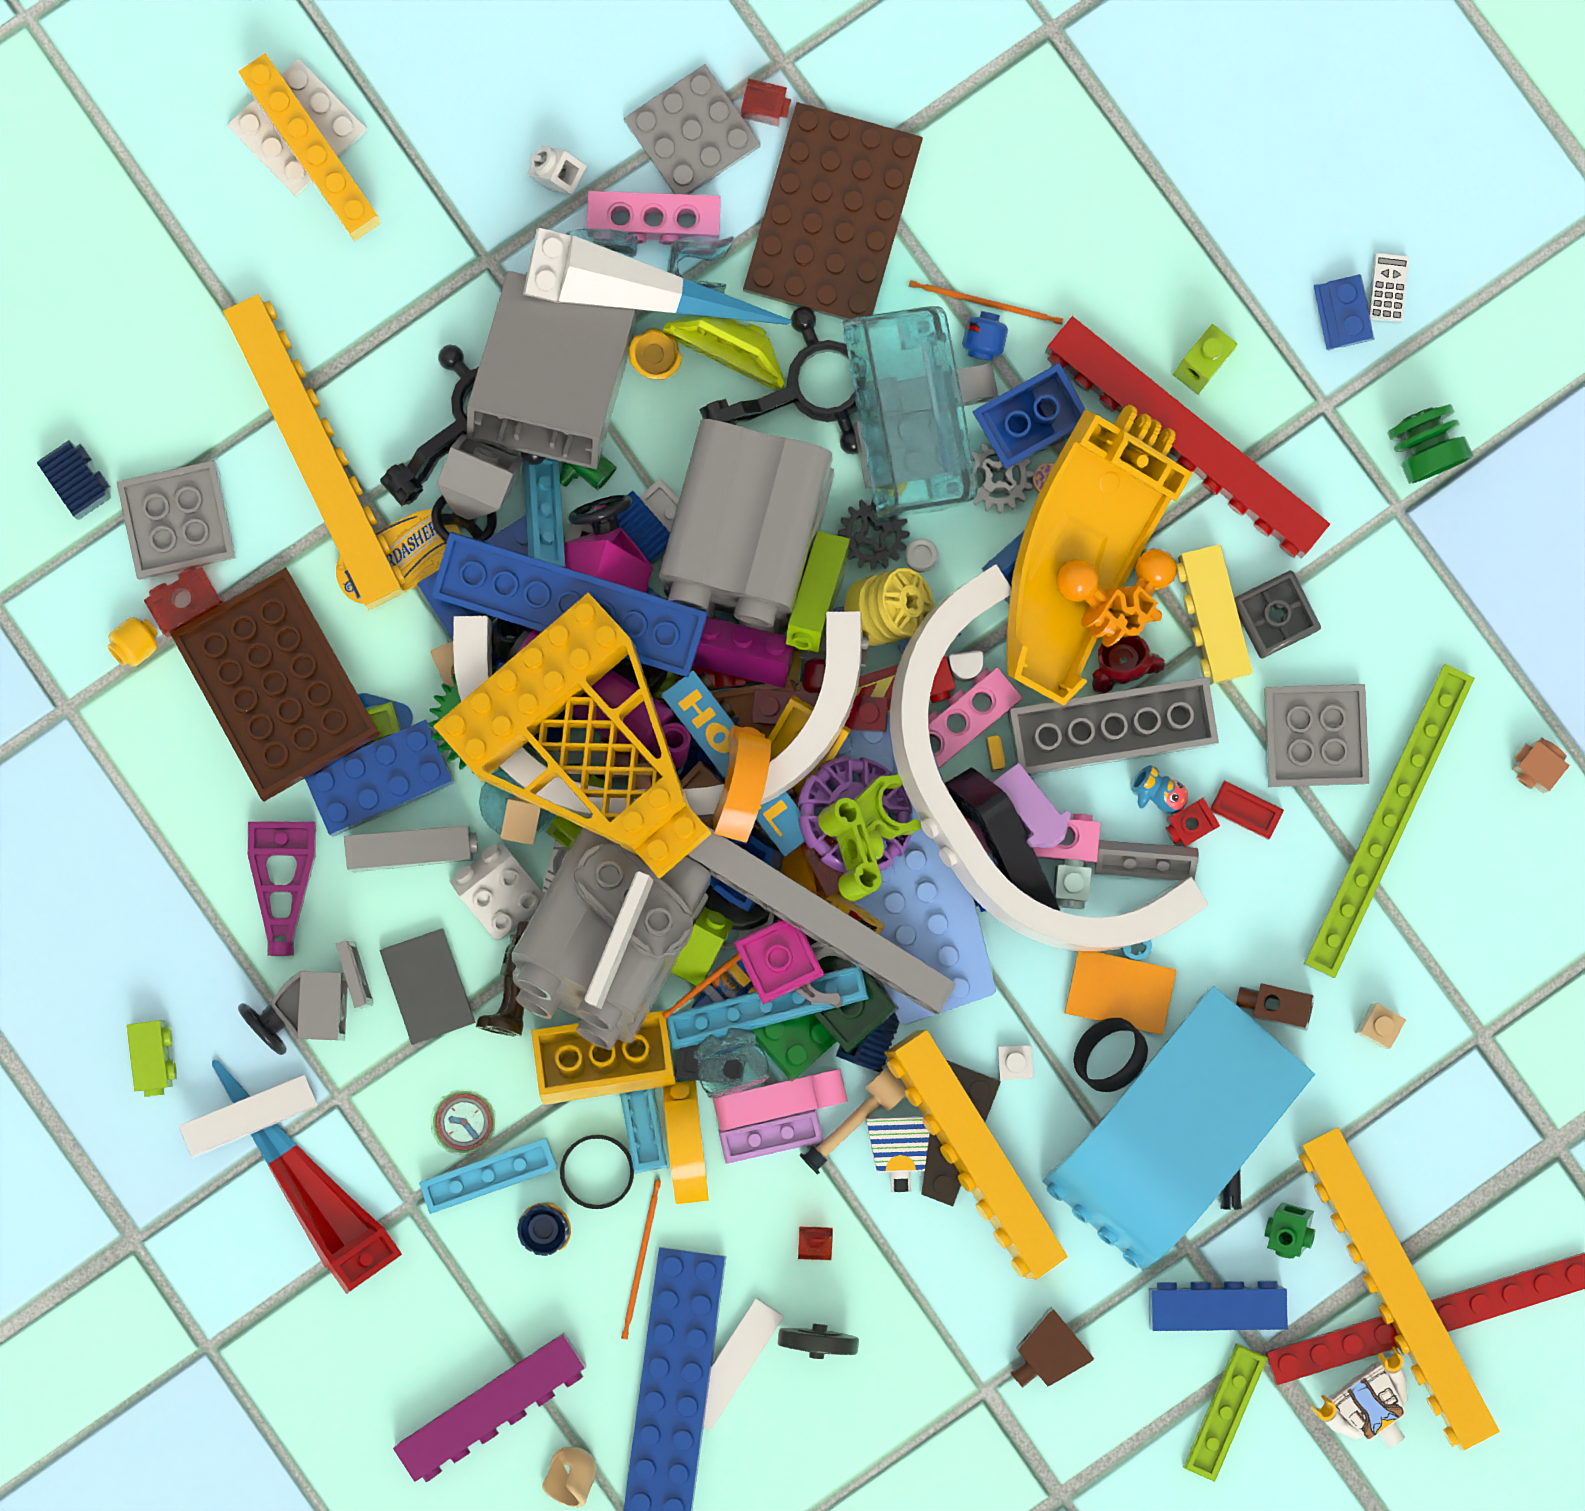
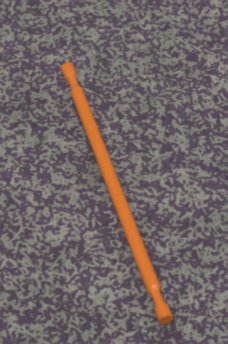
M912 280L909 282V287L922 288L925 291L1041 320L1053 321L1060 325L1063 322V318L1051 317L1044 313L928 284L924 285Z
M737 953L688 992L672 1008L662 1013L664 1018L667 1019L676 1009L682 1007L741 959L739 954Z
M659 1180L654 1182V1192L649 1205L625 1318V1328L621 1339L628 1340L629 1325L633 1317L658 1200L657 1194L661 1186V1181Z

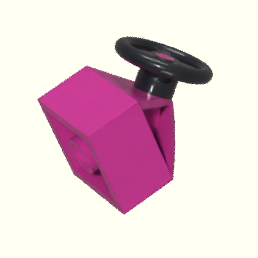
M614 495L584 504L569 514L568 520L571 524L583 525L591 523L593 533L564 543L565 567L646 592L653 567L633 540L619 527L616 517L617 514L624 512L632 505V498L630 496Z

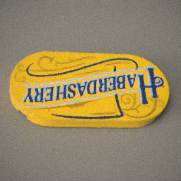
M431 509L417 511L375 532L377 537L384 535L392 553L386 556L392 567L398 564L406 580L405 583L401 584L404 593L417 587V583L440 568L447 542L442 540L433 528ZM456 524L444 525L448 532L461 534ZM340 555L336 565L338 585L348 598L359 604H364Z

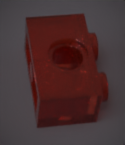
M195 566L185 569L177 575L179 580L168 586L166 583H162L148 592L150 596L144 599L161 632L166 637H171L170 633L224 603L217 588L203 567L196 569ZM183 591L190 592L191 601L189 605L184 608H178L175 604L176 596Z

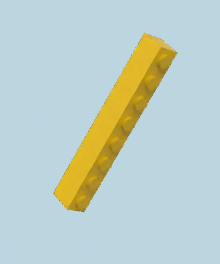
M916 1030L885 1052L889 1059L887 1061L888 1068L896 1078H901L907 1088L905 1090L906 1097L913 1106H918L923 1113L924 1118L922 1121L930 1134H936L942 1144L940 1147L942 1155L950 1164L954 1163L960 1173L958 1175L959 1182L967 1192H972L978 1202L975 1204L977 1211L983 1219L989 1220L994 1227L993 1236L997 1243L1003 1249L1007 1248L1012 1256L1011 1265L1020 1277L1037 1280L1068 1258L928 1030Z

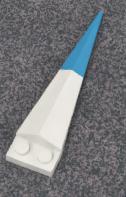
M543 228L536 229L523 295L555 303L678 313L782 325L792 323L788 318L574 235L570 236Z

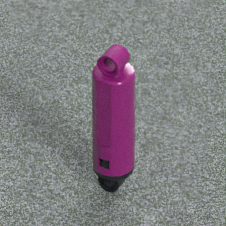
M498 618L494 623L492 647L499 657L506 659L507 663L542 632ZM511 635V636H514L515 638H507V637H505V636ZM613 669L591 686L612 709L618 708L640 689V687ZM583 693L580 697H589V696H588L586 693ZM652 696L667 744L678 746L677 748L669 747L675 768H679L688 759L690 733L683 725L673 723L675 718L674 711ZM643 701L624 717L623 723L651 754L655 752V758L659 759L662 753L645 702ZM574 705L573 716L579 720H588L589 705ZM597 706L595 720L610 721ZM594 728L596 732L609 740L610 729ZM619 730L617 731L616 744H631ZM639 753L638 760H645V758Z

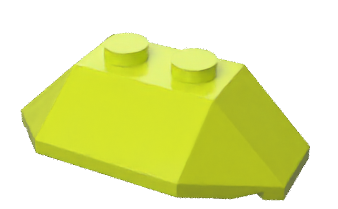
M690 315L665 324L663 333L673 336L678 343L774 391L784 389V380L770 338L765 336L767 332L753 324H749L746 327L736 322V319Z

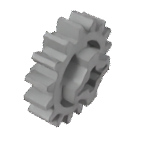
M983 443L980 446V455L974 451L970 453L974 463L964 464L963 468L970 472V474L963 476L962 482L970 483L971 485L965 490V494L971 495L974 493L976 495L973 502L975 506L981 501L986 503V512L991 509V506H996L998 514L1003 512L1004 505H1008L1011 510H1014L1016 508V499L1023 503L1026 500V496L1022 491L1032 490L1033 485L1026 482L1027 479L1034 477L1033 471H1026V467L1031 464V460L1026 459L1004 469L1000 461L993 462L989 458L997 455L993 448L989 449ZM1016 466L1020 473L1019 485H1017L1012 475V471ZM977 468L984 475V483L980 488L976 480ZM991 471L996 474L1003 471L1005 473L1003 478L1005 483L1000 480L996 484L992 482L993 474ZM1003 492L1007 495L1004 498H993L990 496L992 493Z

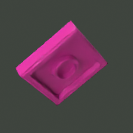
M782 919L733 942L763 1005L824 976L805 934Z

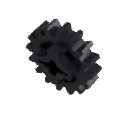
M876 497L872 498L871 505L866 506L863 500H859V510H855L851 506L847 510L851 516L850 519L841 517L840 523L846 529L838 530V536L850 539V552L847 555V560L850 561L855 557L858 558V568H861L867 562L870 563L871 571H874L876 563L881 562L884 569L888 568L889 558L896 562L899 561L900 557L896 552L897 550L906 551L907 545L901 542V539H906L910 536V532L902 530V527L908 521L907 519L899 520L897 518L901 511L899 507L893 511L889 510L890 501L888 500L882 506L878 505ZM873 513L882 514L889 520L883 522L876 519ZM858 518H861V530L851 535L854 523ZM869 523L875 531L881 530L882 532L879 534L878 545L872 537H865L868 534ZM896 533L895 542L887 551L885 541L887 537ZM866 547L873 551L874 556L864 554L857 548Z

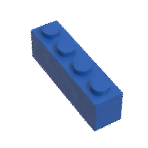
M1208 1281L1190 1282V1288H1177V1282H1157V1288H1148L1149 1329L1152 1331L1288 1330L1287 1289L1278 1287V1281H1257L1258 1287H1244V1281H1224V1287L1211 1288V1282Z

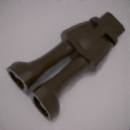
M519 922L516 934L510 935L512 943L506 947L500 974L504 975V992L501 1006L495 1014L480 1016L477 1019L476 1028L511 1037L522 1035L524 1007L516 1001V997L521 989L513 982V972L516 965L512 962V952L529 922Z

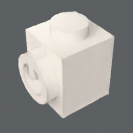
M541 145L534 154L530 155V168L527 175L549 190L573 195L587 166L565 150Z

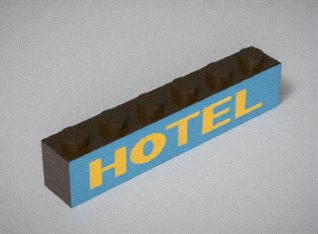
M693 670L690 672L689 677L682 678L661 694V696L726 779L729 766L728 735L732 725L736 726L731 719L736 714L725 699L720 702L716 700L711 693L715 686L706 674L702 672L700 675H697ZM793 788L761 805L756 817L758 823L784 857L805 842L798 822V818L801 817V810L793 800L798 795Z

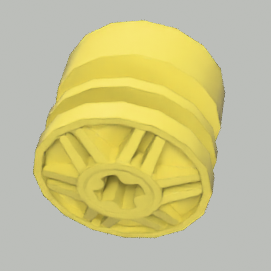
M898 568L883 572L880 575H872L857 580L850 586L844 605L845 612H861L863 636L869 637L868 646H881L912 637L920 623L934 608L932 592L927 582L918 572L909 568Z

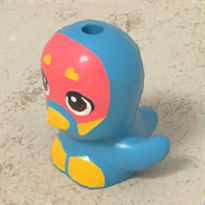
M1152 765L1143 768L1137 774L1131 786L1132 793L1138 796L1137 803L1139 808H1144L1149 800H1151L1161 811L1167 814H1175L1181 811L1188 801L1186 787L1169 776L1161 777L1158 769Z

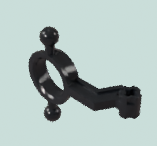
M801 307L792 313L790 320L793 329L802 333L807 347L799 351L790 364L787 377L788 387L755 400L740 401L729 406L725 398L711 402L699 409L702 419H712L736 425V423L750 421L794 403L801 413L812 420L826 423L837 421L842 432L839 441L840 447L845 453L854 455L858 454L854 427L849 416L859 409L866 398V387L869 383L867 367L858 352L845 343L832 340L819 342L814 330L816 315L811 309ZM825 352L840 354L848 359L856 370L857 383L855 391L848 401L838 407H817L807 401L800 391L798 382L800 371L806 361L816 354Z
M448 344L443 346L438 354L440 365L446 370H454L461 378L456 383L451 396L452 415L456 421L417 448L407 467L403 463L395 464L380 478L381 484L401 507L406 504L410 505L418 498L419 494L424 490L421 484L428 480L438 461L449 453L451 446L462 433L467 434V416L463 406L466 397L472 392L479 367L470 370L463 362L464 354L461 348L456 345ZM521 452L524 461L530 465L541 464L546 459V457Z

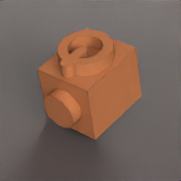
M1541 737L1540 740L1533 742L1530 746L1525 743L1514 756L1517 763L1512 770L1518 774L1516 779L1529 789L1535 787L1544 794L1551 791L1570 765L1565 762L1567 755L1558 746Z

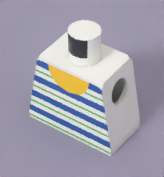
M924 1117L866 1119L876 1172H890L891 1192H911L910 1172L925 1170L930 1132L923 1124L922 1119Z

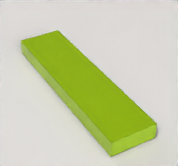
M1237 1343L1235 1344L1184 1463V1469L1213 1482L1216 1481L1268 1357Z

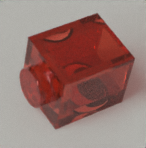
M748 78L741 106L742 118L779 127L781 117L788 118L792 99L786 98L787 87Z

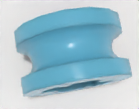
M1151 940L1142 942L1141 944L1145 946V950L1143 953L1137 951L1138 955L1131 953V946L1123 947L1121 950L1128 959L1141 960L1151 952L1152 942Z

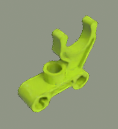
M899 773L892 776H879L871 781L853 800L850 798L839 799L819 813L818 823L821 830L826 835L837 838L847 870L839 878L838 887L841 895L849 901H858L878 890L881 886L882 878L876 859H880L884 852L882 837L891 840L901 835H912L921 829V823L918 819H913L908 823H898L886 814L882 806L883 791L886 788L897 789L903 785Z

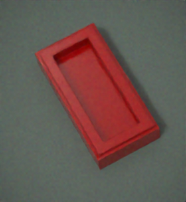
M1225 780L1222 782L1210 807L1214 814L1267 840H1270L1284 812V809Z

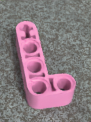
M840 1068L796 1078L792 1082L788 1080L712 1098L720 1131L848 1102Z

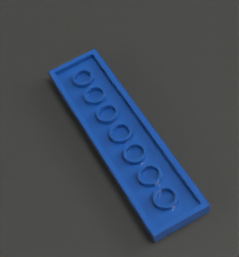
M454 532L449 534L431 595L432 598L543 632L584 595L589 593L630 637L636 646L640 663L685 677H689L709 614L708 611L669 601L660 596L597 578Z
M659 1247L623 1511H693L727 1256Z

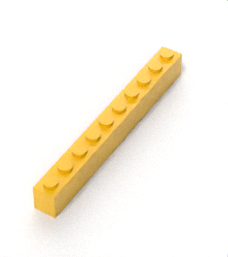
M257 294L223 310L364 605L368 610H371L404 594L401 584L405 583L406 580L398 564L392 567L386 556L392 553L384 535L377 537L372 527L378 522L370 506L368 505L363 508L358 496L363 494V491L356 477L349 478L344 469V466L349 465V462L341 446L335 449L330 440V437L335 435L328 419L326 417L320 419L315 409L321 406L314 390L312 388L306 390L301 380L306 377V374L298 358L292 361L287 351L292 348V345L284 329L279 332L276 329L273 320L277 319L278 316L270 300L263 302L260 295Z
M1339 1127L1300 1146L1299 1149L1302 1154L1298 1155V1159L1306 1173L1312 1171L1318 1183L1314 1185V1189L1322 1203L1328 1202L1334 1213L1330 1215L1332 1224L1339 1234L1344 1232L1350 1244L1346 1245L1347 1252L1355 1264L1360 1262L1366 1273L1362 1276V1280L1370 1294L1376 1292L1382 1304L1378 1306V1310L1387 1325L1393 1324L1398 1334L1394 1337V1340L1403 1355L1408 1353L1414 1364V1366L1410 1367L1412 1375L1419 1386L1424 1384L1428 1390L1430 1397L1426 1398L1427 1403L1436 1417L1441 1415L1447 1427L1443 1429V1433L1451 1447L1453 1448L1457 1445L1460 1451H1465L1499 1433L1500 1430Z

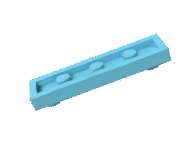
M546 458L541 464L530 465L523 460L528 556L565 567L559 461Z
M546 1137L421 1181L419 1185L429 1214L557 1170L558 1168Z

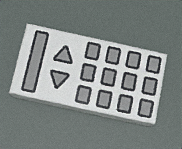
M1386 253L1375 254L1369 306L1371 320L1396 323L1403 321L1409 256Z

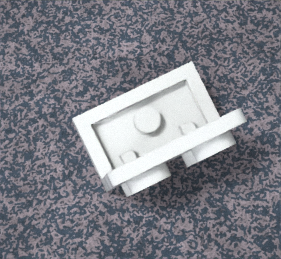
M502 840L496 845L486 848L482 852L481 857L472 864L459 869L454 878L449 881L458 896L495 940L502 939L515 929L519 922L525 921L534 914L544 897L542 891L518 863Z

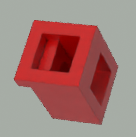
M1203 797L1166 819L1169 826L1165 827V830L1175 845L1180 843L1182 847H1186L1220 827V824ZM1188 818H1194L1197 821L1195 830H1189L1186 827L1185 822Z

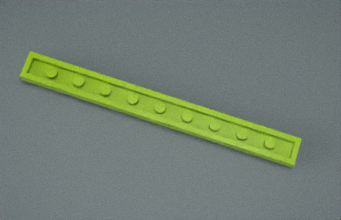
M1447 664L1442 666L1303 963L1304 965L1331 978H1336L1475 677Z

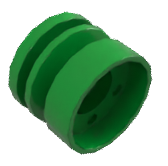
M1452 404L1434 408L1430 407L1406 417L1387 432L1390 440L1404 436L1406 438L1405 441L1393 447L1395 452L1411 450L1413 454L1400 464L1409 484L1433 477L1474 457L1466 436L1449 438L1448 433L1460 425L1459 420H1452L1444 424L1442 422L1443 419L1455 412Z

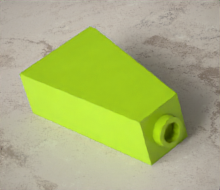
M817 531L789 620L786 638L787 645L795 646L800 650L819 652L826 632V612H833L844 580L849 538Z

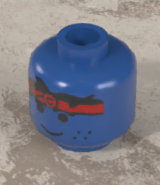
M981 311L980 317L973 316L968 319L962 341L963 348L968 350L967 356L993 362L994 357L1002 355L1008 327L1006 324L999 322L1000 315Z

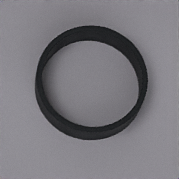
M1108 1018L1090 1027L1080 1038L1074 1052V1068L1077 1074L1094 1090L1099 1092L1117 1091L1130 1084L1140 1074L1147 1060L1148 1045L1142 1033L1129 1021L1122 1018ZM1114 1032H1133L1135 1038L1134 1050L1126 1065L1110 1077L1104 1079L1088 1078L1087 1062L1094 1047L1103 1038Z
M606 1135L583 1137L573 1143L562 1158L560 1165L562 1186L566 1194L580 1206L589 1209L611 1207L622 1200L632 1186L634 1169L631 1155L621 1142ZM590 1139L608 1140L616 1144L628 1159L630 1166L628 1185L624 1192L612 1202L602 1205L585 1203L570 1191L566 1183V1160L571 1151L583 1141Z

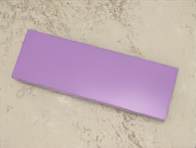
M817 1109L718 1131L726 1164L824 1141Z

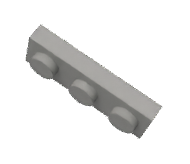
M1099 840L1095 874L1168 880H1184L1192 877L1195 881L1199 852L1198 848Z

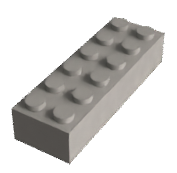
M1208 677L1073 698L1064 706L1054 701L1011 708L1007 712L1016 764L1019 763L1029 776L1212 747L1219 743Z

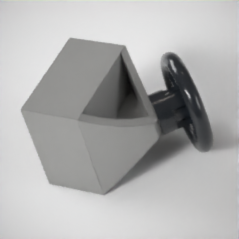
M462 433L451 446L437 481V486L442 495L433 505L431 520L438 536L447 542L450 532L446 530L444 525L456 524L461 528H466L473 539L484 542L490 538L497 526L496 511L501 508L510 495L524 459L493 445L467 439V434ZM448 503L452 513L441 514L444 506ZM487 515V525L484 531H482L476 522L478 517Z
M300 971L279 989L272 999L271 1005L269 1004L262 1011L261 1015L246 1003L239 1004L238 1012L262 1041L279 1055H284L287 1052L284 1042L277 1035L285 1026L289 1028L297 1039L345 1041L347 981L344 973Z

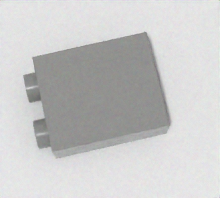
M508 270L467 406V439L597 470L628 360L629 346L634 338L637 310L555 303L523 295L527 272L521 274Z

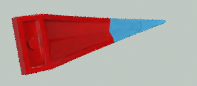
M212 1061V1067L233 1103L250 1097L219 1061ZM277 1124L250 1134L322 1264L330 1270L346 1294L402 1255L384 1227L335 1183Z

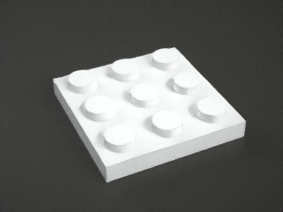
M299 58L281 74L338 158L368 132L367 128ZM255 99L227 124L228 128L295 198L313 183Z

